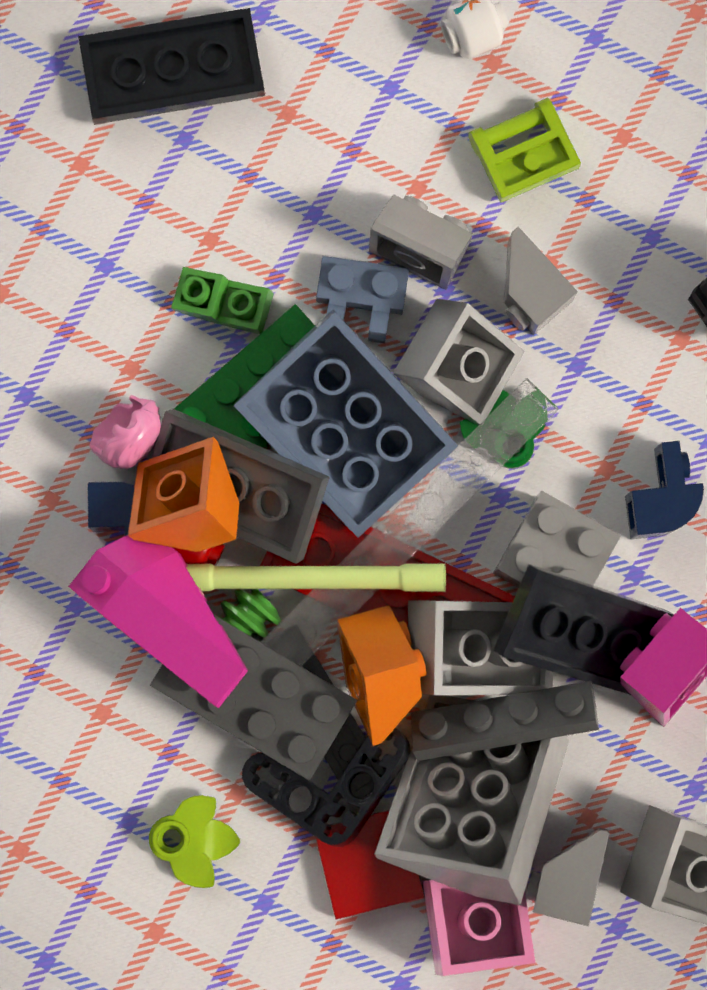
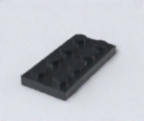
M250 8L78 36L94 125L265 96Z
M528 564L493 651L508 659L585 682L591 681L592 684L631 695L621 685L620 677L624 673L620 669L621 664L635 648L638 647L643 651L654 639L649 633L664 614L668 613L671 617L674 614L665 609Z

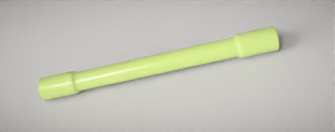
M187 564L188 567H186L195 584L202 591H213L214 589H400L403 591H445L446 589L445 564H402L400 566H215L213 564Z

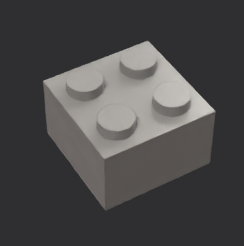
M541 491L534 499L493 574L519 588L528 564L594 585L621 535Z

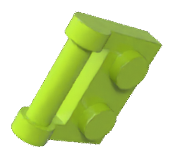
M549 98L536 102L535 108L483 130L482 127L468 132L470 144L475 154L479 157L500 203L579 169L581 165L579 157ZM540 124L547 130V132L497 154H495L492 145Z

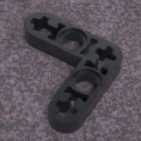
M397 728L389 734L385 740L390 741L395 736L393 745L398 750L394 756L389 754L383 756L378 765L386 769V771L381 776L377 770L364 765L367 758L376 763L382 754V749L378 745L372 746L367 736L330 794L312 781L307 780L264 753H257L245 762L242 769V779L244 785L251 792L316 838L334 847H344L351 844L358 836L407 761L410 754V744L407 737ZM272 764L269 770L270 774L278 780L285 782L280 790L264 781L257 785L260 777L256 774V770L259 766L267 768ZM361 773H367L374 781V789L367 798L356 799L351 792L352 780ZM306 787L312 796L311 804L305 811L296 813L290 807L289 797L296 788ZM342 797L348 803L361 808L357 815L351 810L347 811L342 820L343 825L347 827L343 834L335 832L332 836L329 835L332 827L327 823L328 819L331 816L339 818L347 808L338 803Z

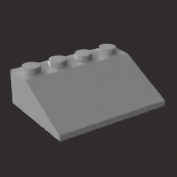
M430 695L425 710L476 700ZM568 736L417 761L412 745L375 851L376 858L476 897L521 905L569 743Z

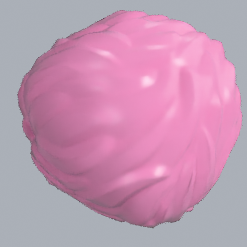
M131 395L129 399L132 404L118 403L114 406L106 419L93 430L90 442L92 452L113 468H133L137 463L143 461L155 446L160 433L161 417L159 407L156 406L155 401L139 399Z

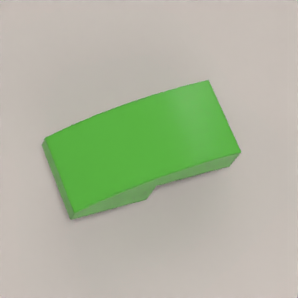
M183 267L171 309L212 323L261 334L264 331L274 293L269 288L228 280L222 274Z

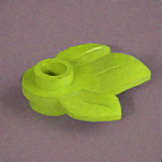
M198 795L182 801L174 815H168L156 821L149 833V845L152 852L161 860L170 862L173 873L178 880L197 888H210L214 886L215 874L212 861L230 854L240 844L239 836L229 825L213 819L216 811V798ZM170 829L176 830L181 837L180 843L174 847L168 846L164 841V834Z

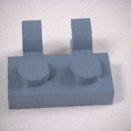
M322 256L316 303L328 304L326 315L334 309L343 320L345 319L346 307L371 310L368 341L385 344L389 313L403 315L409 268Z

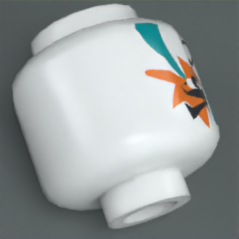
M462 0L447 8L446 19L441 21L442 33L452 54L459 53L466 59H472L500 47L503 41V29L508 27V19L503 6L499 2L493 4L491 0Z

